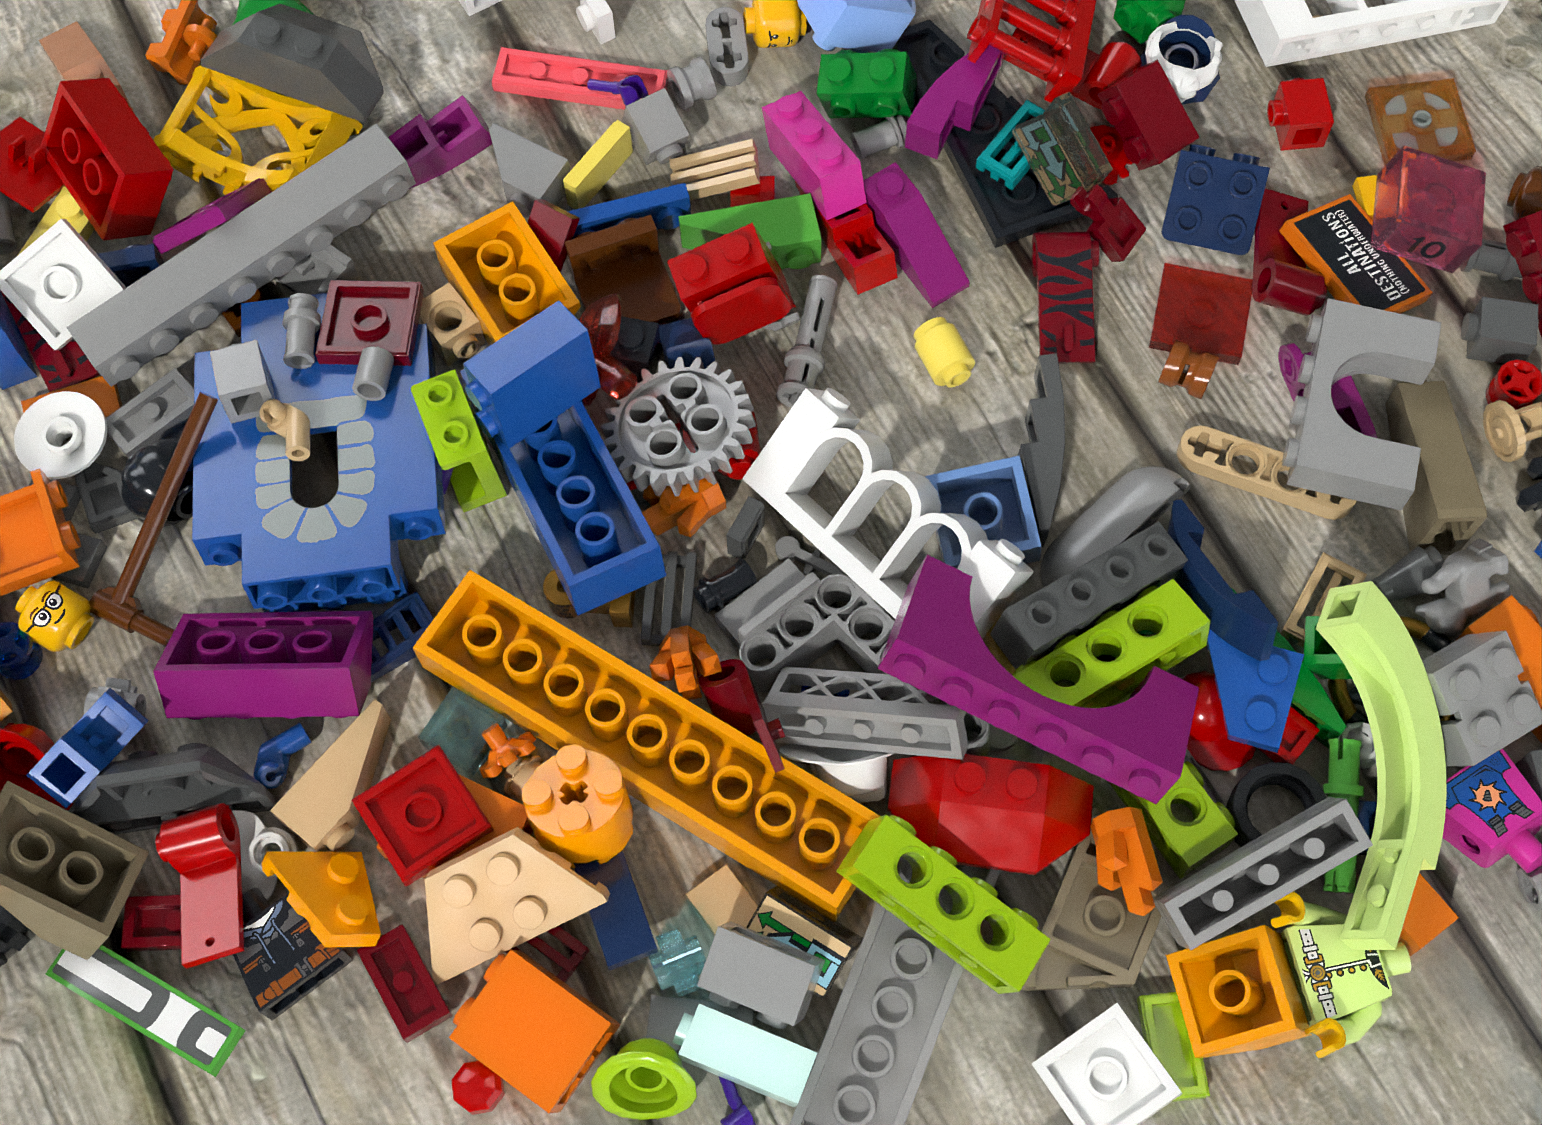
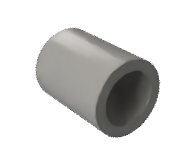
M367 347L362 350L352 387L353 392L360 398L378 401L385 397L394 363V357L389 351L380 347Z

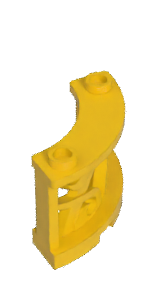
M200 65L195 68L191 81L161 133L156 135L153 141L170 161L174 169L198 183L202 176L225 186L223 189L224 195L258 178H264L273 192L346 144L350 136L360 133L363 125L358 120L277 94L263 87ZM205 87L228 100L227 103H218L210 94V103L216 115L215 118H211L196 104ZM192 112L200 124L184 133L181 129ZM274 126L286 141L290 152L272 154L258 161L254 166L244 164L241 148L231 134L251 128ZM218 139L231 150L227 157L216 153L217 151H223ZM277 167H281V170H273V169H274V168H277Z

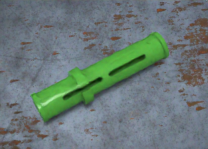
M1338 738L1328 739L1329 770L1328 783L1323 784L1324 794L1328 797L1347 799L1358 818L1359 798L1364 797V787L1359 785L1362 741L1355 739H1343V741H1340ZM1357 855L1325 873L1323 891L1354 894L1356 889Z

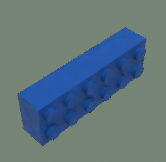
M465 369L460 370L464 386L469 384ZM469 398L470 404L474 412L477 413L478 408L473 404V402ZM579 401L510 449L496 435L492 438L488 437L577 616L666 577L660 545L582 401Z

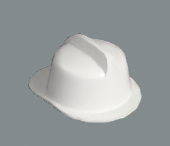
M786 744L780 748L782 756L794 761L810 763L815 777L858 803L880 801L886 795L887 757L894 753Z

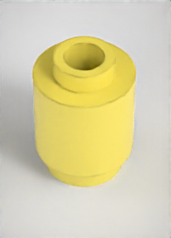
M936 317L920 325L914 332L916 340L915 350L934 383L938 386L946 385L952 388L967 381L971 376L975 360L955 325L948 323L944 317Z

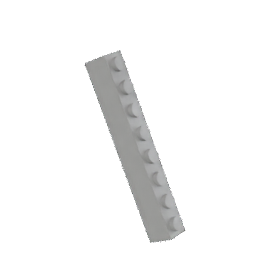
M376 123L66 328L93 367L111 387L119 381L127 380L133 377L140 367L158 355L172 351L179 341L197 329L211 325L218 315L236 303L250 299L257 289L275 277H281L289 273L296 263L311 253L325 249L335 237L350 227L364 223L371 213L389 201H395L404 196L408 189L416 184L407 161Z

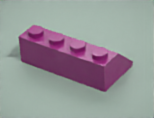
M372 611L183 614L153 670L166 718L200 720L204 718L249 719L253 717H284L295 719L299 717L345 718L348 716H359L371 687Z

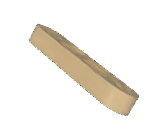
M1199 425L1186 430L1177 447L1179 463L1190 472L1326 519L1337 520L1344 518L1350 513L1357 502L1356 500L1339 497L1341 500L1336 504L1330 501V494L1315 491L1313 496H1309L1306 494L1308 489L1288 490L1282 487L1278 482L1277 474L1281 471H1289L1290 468L1282 466L1283 452L1207 426ZM1197 442L1205 444V453L1202 457L1193 454L1194 446ZM1221 449L1227 450L1222 465L1217 464ZM1239 455L1248 456L1256 463L1257 471L1248 475L1241 474L1233 467L1232 459Z

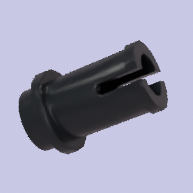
M740 559L734 565L709 580L706 577L699 579V585L693 588L696 600L705 612L709 613L713 610L719 612L724 608L723 604L753 586L757 579L749 564L744 559Z

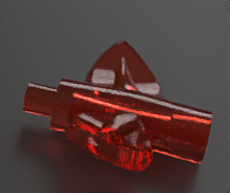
M614 293L592 303L578 320L588 329L601 384L600 388L613 400H621L633 391L637 384V377L625 365L609 354L618 341L621 325V299L619 294ZM599 388L581 400L584 407L591 405Z

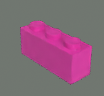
M802 91L783 96L779 100L761 107L770 150L805 194L811 193L813 204L826 220L867 203L860 160Z

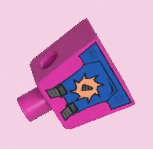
M1503 748L1474 766L1464 767L1446 780L1447 797L1443 839L1483 868L1490 867L1507 854L1526 873H1530L1542 865V844L1534 837L1542 826V801Z

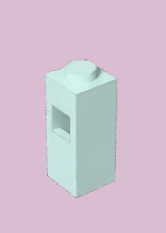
M702 1004L698 1005L694 1016L684 1013L673 1039V1043L682 1046L678 1054L682 1061L794 1108L799 1103L817 1056L815 1051Z

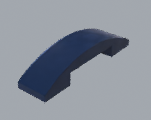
M1182 499L1173 501L1167 533L1188 559L1174 580L1210 620L1209 629L1231 646L1259 661L1270 659L1278 621L1254 590L1237 594L1233 592L1200 549L1205 528Z

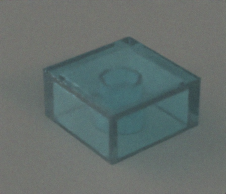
M452 687L418 738L422 745L429 750L440 745L452 764L474 776L491 750L481 733L496 723L499 724L504 732L508 725L503 715Z

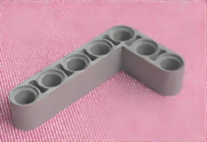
M842 574L829 575L748 636L741 643L739 656L747 668L756 691L768 693L771 690L783 666L807 668L837 643L867 673L887 674L877 668L895 621L850 577ZM838 601L848 603L841 608L830 607L831 604ZM799 630L811 631L804 637L792 636ZM873 632L879 634L873 640H863L860 638L866 633ZM761 659H773L772 663L767 666H754ZM892 693L889 696L895 701L906 696V694ZM944 702L943 704H941V705L952 706V705H950V704H948V703H946V702ZM966 712L964 716L965 730L976 732L979 736L971 741H967L968 748L965 754L987 757L991 748L989 723Z

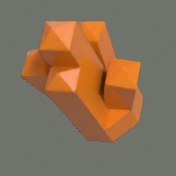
M705 478L699 480V491L694 493L689 484L682 486L679 496L674 495L670 486H666L660 496L655 495L651 485L643 493L644 499L652 507L644 510L642 514L652 532L657 536L677 526L679 534L691 538L711 516L727 508L726 500L718 482L713 485Z
M688 625L669 630L659 645L658 655L649 665L652 679L657 682L670 681L675 676L678 692H681L683 698L688 701L702 698L701 687L698 683L700 674L705 677L722 671L718 654L708 644L706 635Z
M1125 807L1106 811L1093 818L1091 823V831L1096 845L1098 884L1110 891L1122 887L1128 911L1145 916L1155 908L1151 891H1154L1163 881L1142 809Z

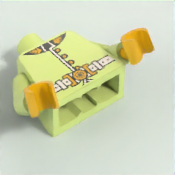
M1291 892L1274 902L1280 908L1281 916L1270 921L1274 928L1292 925V927H1287L1280 934L1309 1027L1304 1032L1306 1035L1314 1033L1320 1038L1322 1049L1315 1054L1318 1058H1323L1346 1045L1358 1042L1382 1016V1002L1392 996V988L1388 977L1409 973L1411 971V960L1408 950L1402 942H1398L1396 950H1351L1340 940L1347 917L1346 914L1318 904L1305 902L1296 892Z

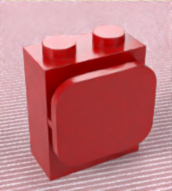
M753 222L667 260L680 299L690 311L694 326L703 338H710L713 345L730 342L785 317L792 308L796 307L781 267Z

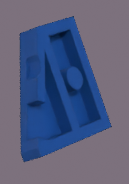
M1209 629L1207 648L1211 656L1215 674L1214 680L1218 698L1221 701L1228 740L1278 753L1304 654L1272 646L1270 659L1259 661L1231 646Z

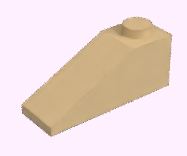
M376 699L368 705L270 810L287 829L314 852H340L352 840L355 833L354 828L359 824L361 815L351 800L370 788L391 722V718L385 708Z

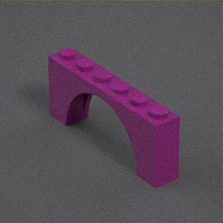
M927 554L907 586L877 669L974 715L999 729L1013 734L1044 751L1052 753L1091 774H1095L1130 791L1136 796L1157 804L1181 777L1199 687L1153 666L1131 693L1130 698L1114 706L1084 708L1067 705L1047 698L1012 676L996 660L983 642L975 625L970 605V586L973 577Z

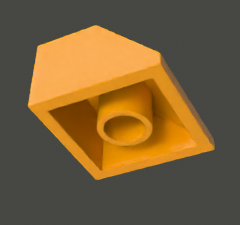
M1261 925L1203 943L1193 950L1184 949L1166 955L1195 1058L1261 1050L1312 1035H1306L1304 1032L1309 1027L1281 934L1268 926Z

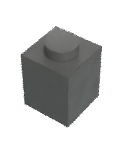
M1482 297L1474 311L1466 313L1462 323L1461 339L1467 341L1466 359L1501 364L1513 360L1526 361L1537 345L1538 304Z

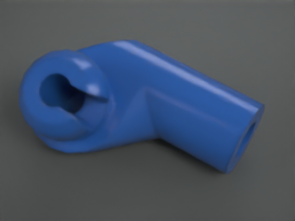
M300 722L264 742L258 750L254 767V779L267 789H275L284 782L291 755L312 743Z

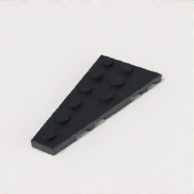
M930 19L907 27L892 48L908 53L917 75L916 95L919 101L933 83L965 55V52ZM994 81L971 131L953 126L943 148L994 247L997 248L1085 215L1079 213L1072 206L1069 200L1071 197L1054 204L1033 166L1013 190L1005 186V180L1002 178L998 181L991 178L989 170L985 169L982 172L976 168L977 158L1022 106L1013 96L1007 98L995 86ZM1030 115L1019 129L1030 125L1035 120V117ZM1015 134L994 158L996 161L1000 162L1017 140ZM1024 150L1011 164L1009 169L1012 170L1013 167L1018 163V161L1023 157V155L1025 154ZM1080 160L1093 185H1099L1106 192L1108 199L1118 198V194L1108 185L1103 187L1089 174L1090 168Z

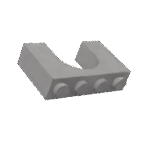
M1330 298L1327 299L1320 315L1312 314L1305 338L1306 342L1313 343L1311 356L1304 355L1298 375V382L1305 384L1303 397L1296 396L1290 417V424L1297 425L1295 439L1288 438L1282 459V466L1290 467L1286 485L1396 510L1403 509L1415 489L1421 448L1370 437L1351 428L1342 420L1333 405L1331 386L1340 379L1355 374H1371L1422 385L1435 364L1442 322Z

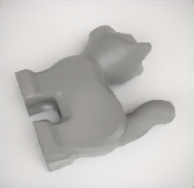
M1480 538L1469 545L1466 550L1454 552L1444 561L1441 569L1421 583L1422 590L1427 594H1437L1445 589V598L1419 605L1415 608V613L1424 617L1427 625L1436 633H1441L1446 637H1453L1460 633L1465 626L1468 616L1478 614L1490 604L1496 601L1502 602L1510 596V586L1507 582L1503 580L1497 584H1491L1490 577L1494 574L1503 575L1509 573L1507 556L1493 548L1492 544Z

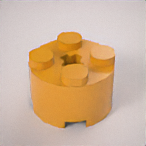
M577 744L563 746L556 755L536 768L522 788V801L536 840H538L539 845L544 850L555 852L572 863L570 868H575L573 863H588L598 860L600 865L608 862L624 849L633 835L632 819L634 812L621 771L605 755L592 750H584L582 746Z

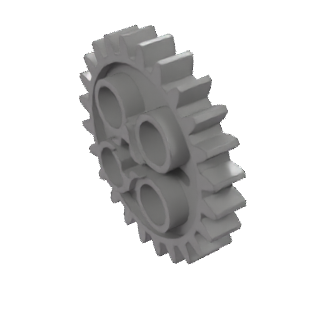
M678 357L674 368L668 369L666 364L660 361L658 373L652 375L644 368L641 370L643 381L637 383L628 379L626 384L630 392L628 394L615 393L613 395L618 407L605 410L610 422L601 426L606 437L603 442L625 482L628 483L634 480L638 490L641 492L651 485L655 495L660 496L666 486H670L674 495L679 496L682 486L689 484L694 493L699 491V480L703 478L715 485L717 480L714 472L720 469L726 473H731L733 470L729 459H744L745 455L740 444H750L753 441L749 429L755 427L756 423L752 415L754 407L749 394H747L742 380L736 381L731 369L721 372L716 361L712 362L706 369L700 357H697L690 367H686L682 357ZM665 399L668 401L680 425L688 432L693 445L698 450L697 452L691 453L677 427L673 421L669 420L664 407L659 402L660 400Z

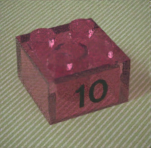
M1404 145L1377 174L1371 248L1453 274L1482 246L1486 172Z

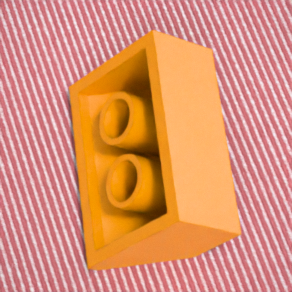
M513 201L433 242L441 271L479 319L484 338L489 346L558 300L573 315L581 307L580 301Z

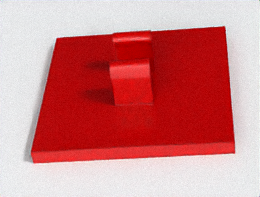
M19 116L0 131V192L34 213L57 195L65 185L47 160L45 150L41 147L45 132Z

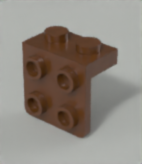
M651 215L642 218H629L616 226L597 232H584L572 240L565 241L569 268L595 338L597 337L598 340L603 330L609 331L613 315L659 324L680 316V303L659 252L657 228Z

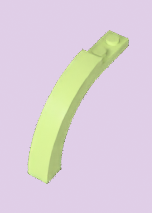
M1372 581L1330 588L1316 630L1335 650L1356 685L1371 728L1377 766V807L1371 837L1373 846L1368 848L1340 940L1351 950H1396L1419 871L1436 869L1445 824L1447 797L1446 760L1439 713L1422 659L1400 616Z

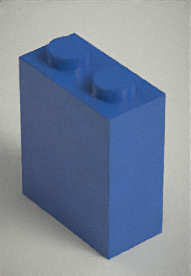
M559 300L463 363L469 380L465 390L473 404L478 408V412L474 414L476 422L489 438L496 435L508 449L601 387L588 329Z

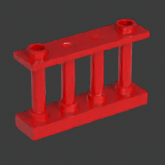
M981 0L978 15L971 24L967 34V39L971 40L967 60L976 63L988 45L1044 73L1043 78L1047 80L1044 100L1059 107L1082 79L1096 0H1024L1054 16L1055 22L1059 24L1058 29L1005 0ZM1000 19L1049 44V50L1053 52L1052 57L998 29Z

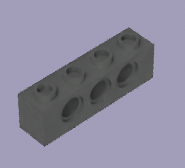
M1157 522L1005 609L990 635L1015 670L1020 665L1025 666L1032 661L1037 662L1053 652L1056 645L1066 637L1071 635L1078 637L1093 628L1098 619L1104 614L1113 610L1119 612L1134 603L1138 595L1151 586L1160 587L1174 579L1188 559L1161 523Z

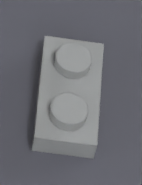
M174 368L106 418L107 434L128 458L139 448L164 439L187 422L194 407L193 387Z

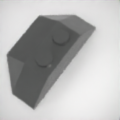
M280 3L256 12L222 30L201 58L202 67L363 123L366 122L384 94L383 85L361 31Z
M190 743L178 747V752L158 754L154 751H138L129 754L126 760L110 762L95 777L68 811L116 835L160 828L163 821L219 803H225L232 811L244 810L258 813L270 811L276 805L277 800L264 785L212 746L208 747L202 743Z

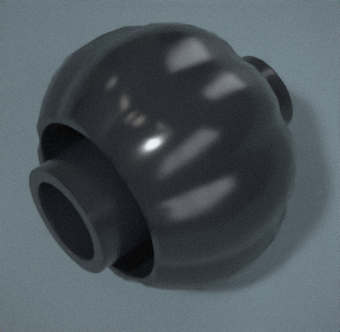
M173 439L158 440L150 445L139 448L128 458L122 471L121 495L124 505L138 518L145 520L178 441ZM193 459L164 527L178 524L182 520L193 517Z

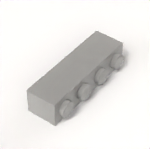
M1327 797L1160 893L1153 900L1177 944L1193 950L1368 849L1373 844L1347 799Z

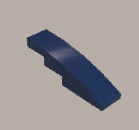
M623 850L608 862L600 865L598 860L588 863H573L575 872L595 886L600 882L610 892L607 902L589 910L609 971L658 953V948Z

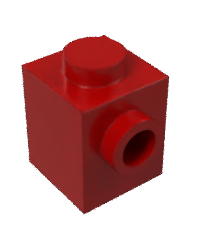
M1294 78L1289 81L1280 82L1274 100H1270L1268 103L1267 117L1269 125L1276 128L1281 151L1324 147L1334 124L1324 78Z

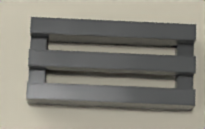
M668 551V555L662 554L664 567L667 568L660 635L653 634L657 580L646 585L641 629L642 645L659 646L672 627L677 568H686L680 627L686 625L691 627L697 553L687 552V556L678 555V552Z

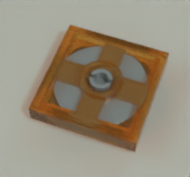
M1454 78L1368 88L1365 99L1385 170L1465 161L1473 158L1476 149Z

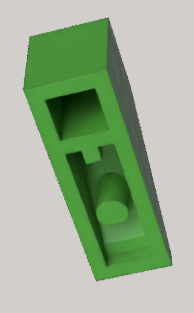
M811 193L678 216L680 239L683 248L692 250L753 222L764 242H770L772 247L771 253L781 269H803L814 263L821 262L822 239Z

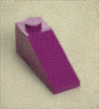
M894 162L863 180L866 204L873 212L874 226L894 250L897 264L929 305L934 308L968 288L970 282L926 201L899 165Z

